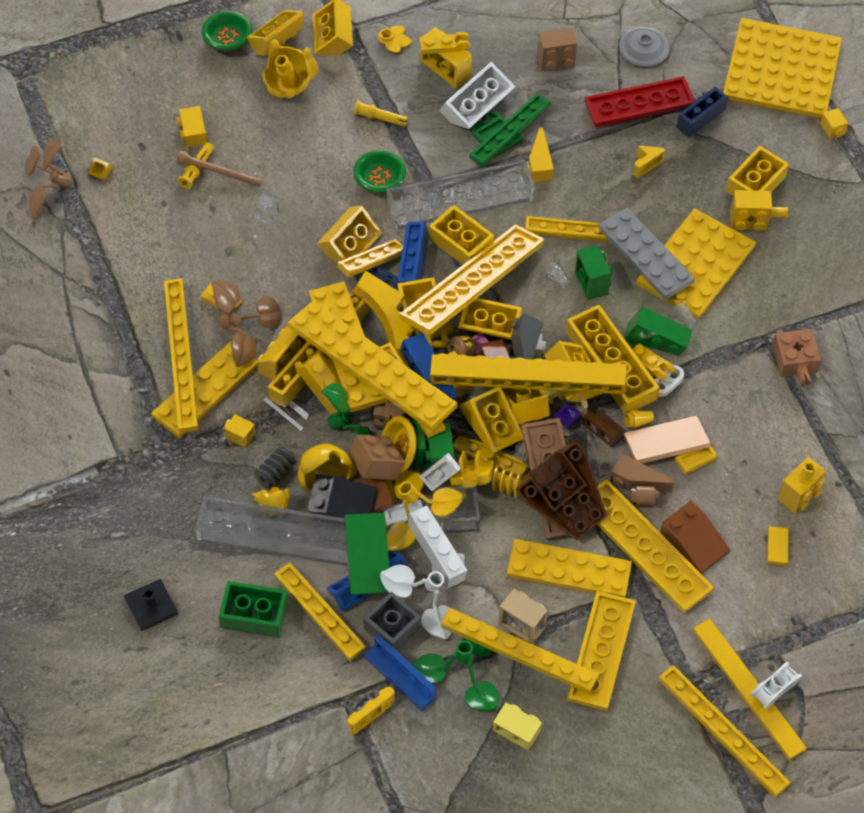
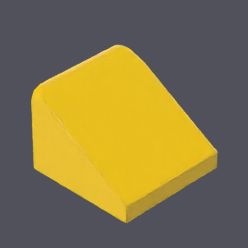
M94 157L88 174L105 180L114 165Z

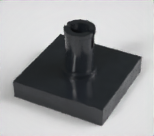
M161 579L124 595V599L141 631L178 615V611Z

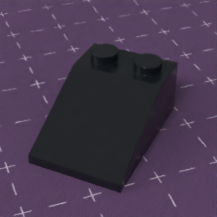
M316 474L307 511L314 519L344 522V516L349 514L373 513L378 488L337 476Z

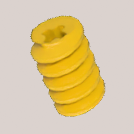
M496 466L491 478L492 490L496 491L499 488V492L504 493L507 489L508 496H511L514 492V497L518 498L520 495L515 489L522 480L521 473L513 477L512 470L506 475L505 468L499 473V466Z

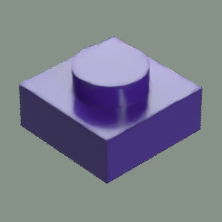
M566 403L554 415V419L560 418L561 424L569 430L581 418V413Z

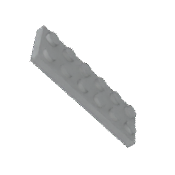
M628 207L598 224V229L664 300L695 283V278Z

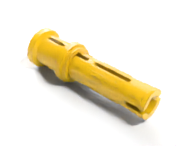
M358 100L355 105V116H366L369 120L375 118L404 128L407 123L400 121L407 122V116L378 109L376 105L364 104L361 100Z
M205 142L195 158L200 160L202 155H204L202 161L206 162L214 151V146L209 142ZM187 165L183 175L177 179L178 184L185 189H191L193 181L200 176L201 168Z

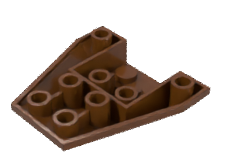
M577 441L551 454L524 476L515 489L527 506L575 540L580 539L607 516L588 456Z

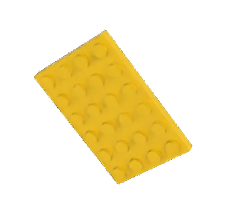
M694 208L664 246L695 278V283L666 300L662 298L642 275L636 280V285L699 320L756 247L757 242Z

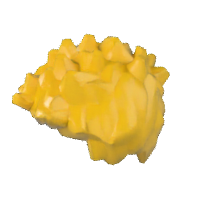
M272 487L270 491L262 489L252 493V496H254V501L259 503L258 507L264 510L265 513L269 511L270 514H280V512L285 513L288 510L290 489L282 491L278 487Z

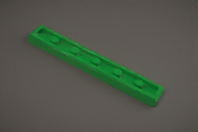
M537 92L469 154V159L483 168L550 107L551 101Z

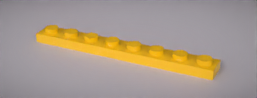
M449 608L441 622V628L588 694L591 693L598 679V673L455 609Z

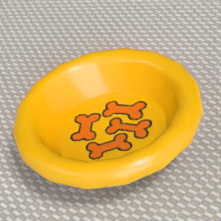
M396 416L387 422L382 436L390 437L404 459L405 464L400 473H403L414 460L416 435L414 427L407 418Z

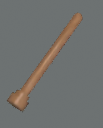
M180 150L176 164L182 166L184 164H191L257 186L261 184L259 178L190 157L191 155L186 151Z

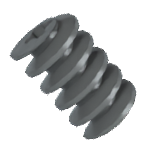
M277 448L275 453H272L264 461V464H261L259 469L254 471V476L266 488H269V484L275 486L277 484L275 479L280 481L282 479L280 474L285 475L287 473L285 468L290 470L292 468L291 464L295 465L297 461L286 448Z

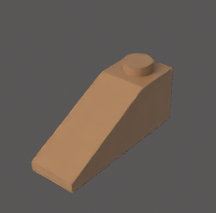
M622 454L612 470L610 479L616 486L631 490V487L636 488V486H655V490L668 493L672 492L675 482L674 479Z

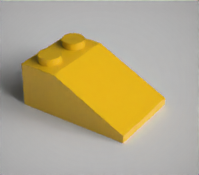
M494 388L460 404L467 422L492 454L523 439L522 431L502 388Z
M513 389L503 391L518 425L550 416L548 396L544 390Z

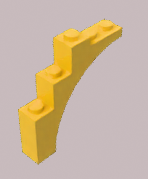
M365 271L352 293L362 299L374 311L383 325L388 342H391L404 364L410 368L400 351L403 340L408 339L414 331L411 325L400 320L401 312L399 309L403 305L401 299L404 294Z

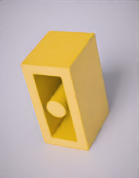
M200 106L179 109L180 116L177 117L178 127H182V130H180L181 141H185L186 147L204 145L207 142Z

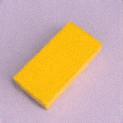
M710 445L709 448L681 454L675 457L674 461L683 474L687 475L717 460L718 455Z
M768 527V565H788L789 528Z

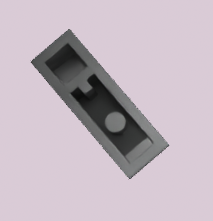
M525 313L513 321L511 339L515 358L521 357L532 360L544 323Z

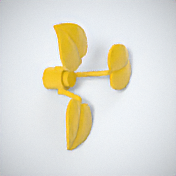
M409 470L399 473L395 480L394 493L398 499L403 500L402 503L405 506L407 519H409L410 514L408 504L416 503L419 497L432 504V513L439 517L448 516L453 513L463 500L462 494L451 488H442L435 491L433 500H430L420 492L424 486V482L419 477L421 474ZM399 522L391 526L387 533L388 551H401L410 547L415 542L416 537L409 528L408 523Z

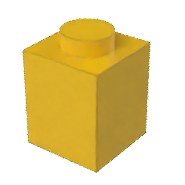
M836 108L823 112L820 124L828 138L832 139L845 135L848 122L840 109Z
M234 414L231 420H227L224 426L226 439L244 448L247 447L256 434L255 424Z

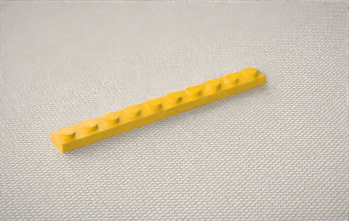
M179 278L164 281L178 430L179 433L197 431L199 428L183 279Z

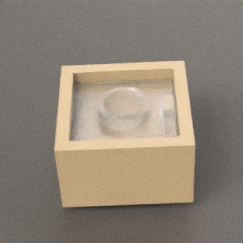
M513 588L500 605L498 625L520 639L533 644L545 629L547 609L540 602L531 600L524 592Z

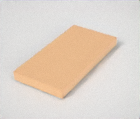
M697 416L624 433V439L634 460L640 463L710 447V441Z

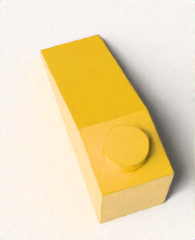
M543 127L538 130L529 157V165L526 166L527 176L531 177L532 183L553 180L554 167Z

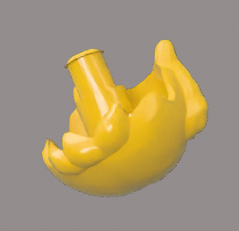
M273 39L267 60L268 65L263 70L262 78L268 92L272 96L280 99H291L307 88L311 79L318 74L319 69L308 47H305L303 51L288 46L281 47L279 42Z

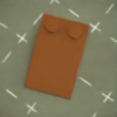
M691 500L662 522L660 533L701 574L730 552L729 547L708 517Z

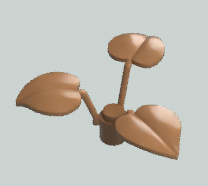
M51 138L45 146L43 166L37 163L41 156L38 146L32 147L25 164L26 174L31 175L36 166L50 173L49 180L53 183L41 184L31 194L29 210L36 219H38L39 210L45 198V187L57 188L59 185L67 188L72 178L71 174L65 173L51 164L64 142Z
M229 281L211 282L216 306L220 311L225 312V314L221 315L219 323L223 329L236 332L232 337L231 348L235 366L241 367L255 357L256 344L252 337H246V332L235 327L240 325L241 320L259 317L261 326L271 328L279 323L282 312L279 304L272 297L265 296L257 302V314L240 317L237 313H232L236 309L235 304L240 301L238 288Z

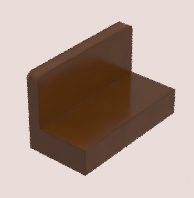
M597 410L594 414L589 411L584 416L583 426L611 448L627 432L600 410Z

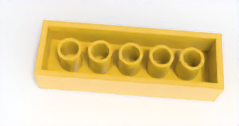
M600 305L567 319V335L574 344L584 346L592 363L598 361L607 364L615 362L627 364L625 394H610L624 414L629 410H638L658 400L660 387Z

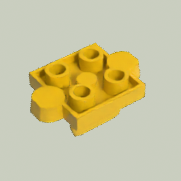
M481 449L478 450L475 459L468 461L466 451L464 450L458 464L461 469L450 477L451 485L465 488L486 485L490 483L493 476L495 462H484Z

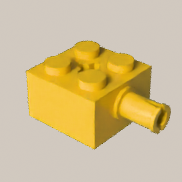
M734 190L730 209L732 229L762 231L768 229L771 218L787 219L788 207H772L771 191Z
M808 456L783 480L777 500L794 514L800 509L803 511L813 497L817 498L821 494V487L826 481L824 478L827 471Z

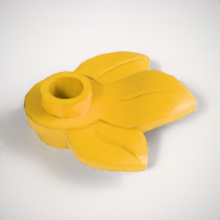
M397 25L392 26L390 29L385 28L378 34L379 42L385 44L386 49L393 53H400L401 48H405L412 43V40L403 34L405 31L404 26Z

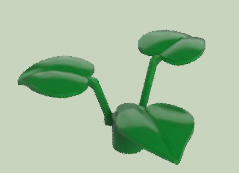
M330 384L321 392L338 411L328 417V424L331 429L337 430L341 427L344 430L355 428V436H374L367 426L362 427L360 424L348 425L349 421H351L347 402L348 394L341 384Z
M462 638L456 646V653H452V657L447 665H445V661L440 655L434 653L423 655L410 663L432 684L439 683L445 679L444 670H448L455 659L461 664H468L474 687L468 688L465 692V702L467 705L479 711H492L498 706L499 695L496 687L488 681H482L477 685L472 667L473 653L477 657H486L493 653L492 650Z

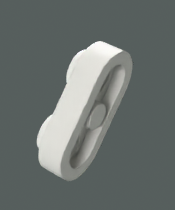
M673 365L675 372L672 374L664 370L667 376L665 380L654 379L658 386L663 388V390H659V397L667 396L683 381L684 371L681 367Z

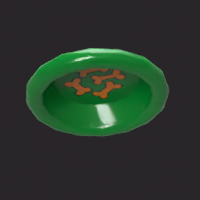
M222 11L208 17L202 26L201 34L209 47L218 51L229 52L245 46L248 43L247 37L252 34L253 28L251 22L244 15L235 11Z
M372 150L363 154L356 161L353 168L354 179L358 185L366 191L376 194L388 193L397 189L404 182L407 174L406 165L401 157L387 150Z

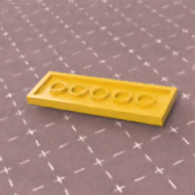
M231 341L193 375L198 421L257 368V360L254 358L241 367L235 366ZM174 392L151 415L180 439L185 433H179Z
M514 539L507 577L596 594V591L625 598L632 561Z
M596 591L577 664L598 673L599 676L590 694L571 686L567 698L568 702L608 711L636 603L635 600Z

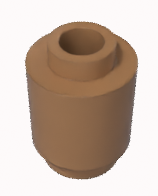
M655 486L631 487V503L654 506L655 502L659 501V490H655Z

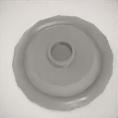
M649 27L631 29L621 37L619 42V50L622 57L630 64L642 68L661 64L668 57L670 51L669 41L664 34Z

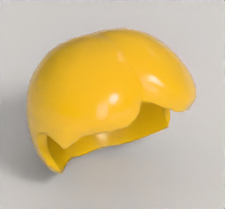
M329 443L318 444L308 449L302 455L298 467V481L301 487L312 492L316 474L337 476L351 480L357 473V467L349 455L338 446Z

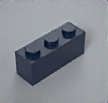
M717 87L712 88L679 113L676 128L690 138L725 111L728 96Z

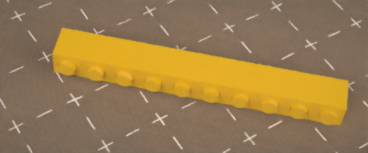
M441 353L438 355L432 354L430 378L431 384L625 394L627 364L617 362L607 364L598 361L588 363L579 360L569 362L559 359L550 361L540 358L530 360L521 357L511 359L501 356L492 358L482 355L473 357L463 354L453 356Z

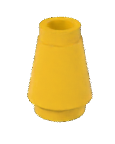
M629 410L624 414L625 425L631 429L654 421L652 411Z

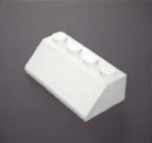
M490 62L449 98L439 111L451 124L470 129L511 92L515 86Z

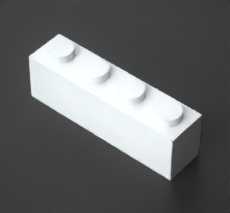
M428 506L410 513L408 526L435 570L444 576L446 588L448 589L464 581L467 569Z

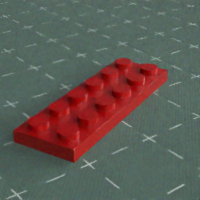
M682 76L586 96L584 102L596 128L686 109L695 100L685 77Z

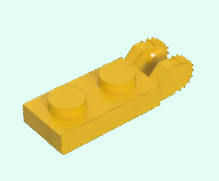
M457 32L455 35L419 37L421 54L456 52L469 49L468 33Z
M640 343L632 348L650 375L660 380H665L667 376L663 370L670 374L675 372L673 364Z
M388 686L380 690L378 697L374 700H369L361 710L353 712L346 721L348 731L352 735L358 733L395 703L393 688Z

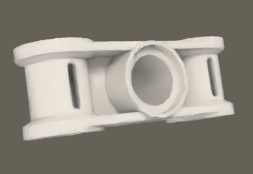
M789 662L784 663L750 694L764 705L763 708L765 710L785 692L792 689L803 677L789 666Z

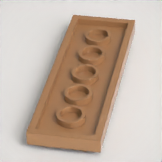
M560 418L521 425L531 471L551 454L566 446ZM541 516L546 539L568 535Z

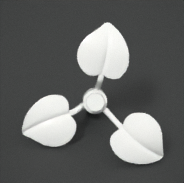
M457 553L462 563L464 564L465 555L462 553ZM395 565L382 571L380 579L384 588L389 593L393 592L399 598L409 597L412 593V587H417L421 584H425L428 591L434 592L433 609L430 608L424 611L421 618L422 626L429 634L443 640L448 639L452 632L441 628V622L449 607L446 605L436 607L439 588L444 583L442 573L436 571L432 565V572L427 579L423 578L421 581L413 583L415 580L414 572L405 565Z

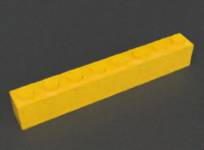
M352 290L349 295L359 322H361L372 309L362 299L352 293ZM308 341L268 385L270 400L284 408L290 404L306 385V382L296 369L319 350Z

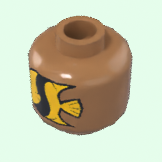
M467 335L455 336L448 342V353L455 351L458 355L473 356L475 353V343Z

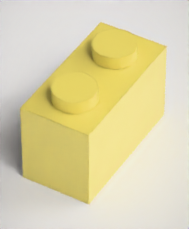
M506 702L493 721L492 730L529 750L541 732L542 722L536 716L522 712L517 705H510Z

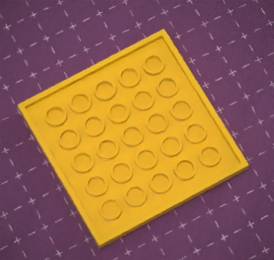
M741 18L723 93L728 96L727 100L821 119L823 112L828 110L842 37Z

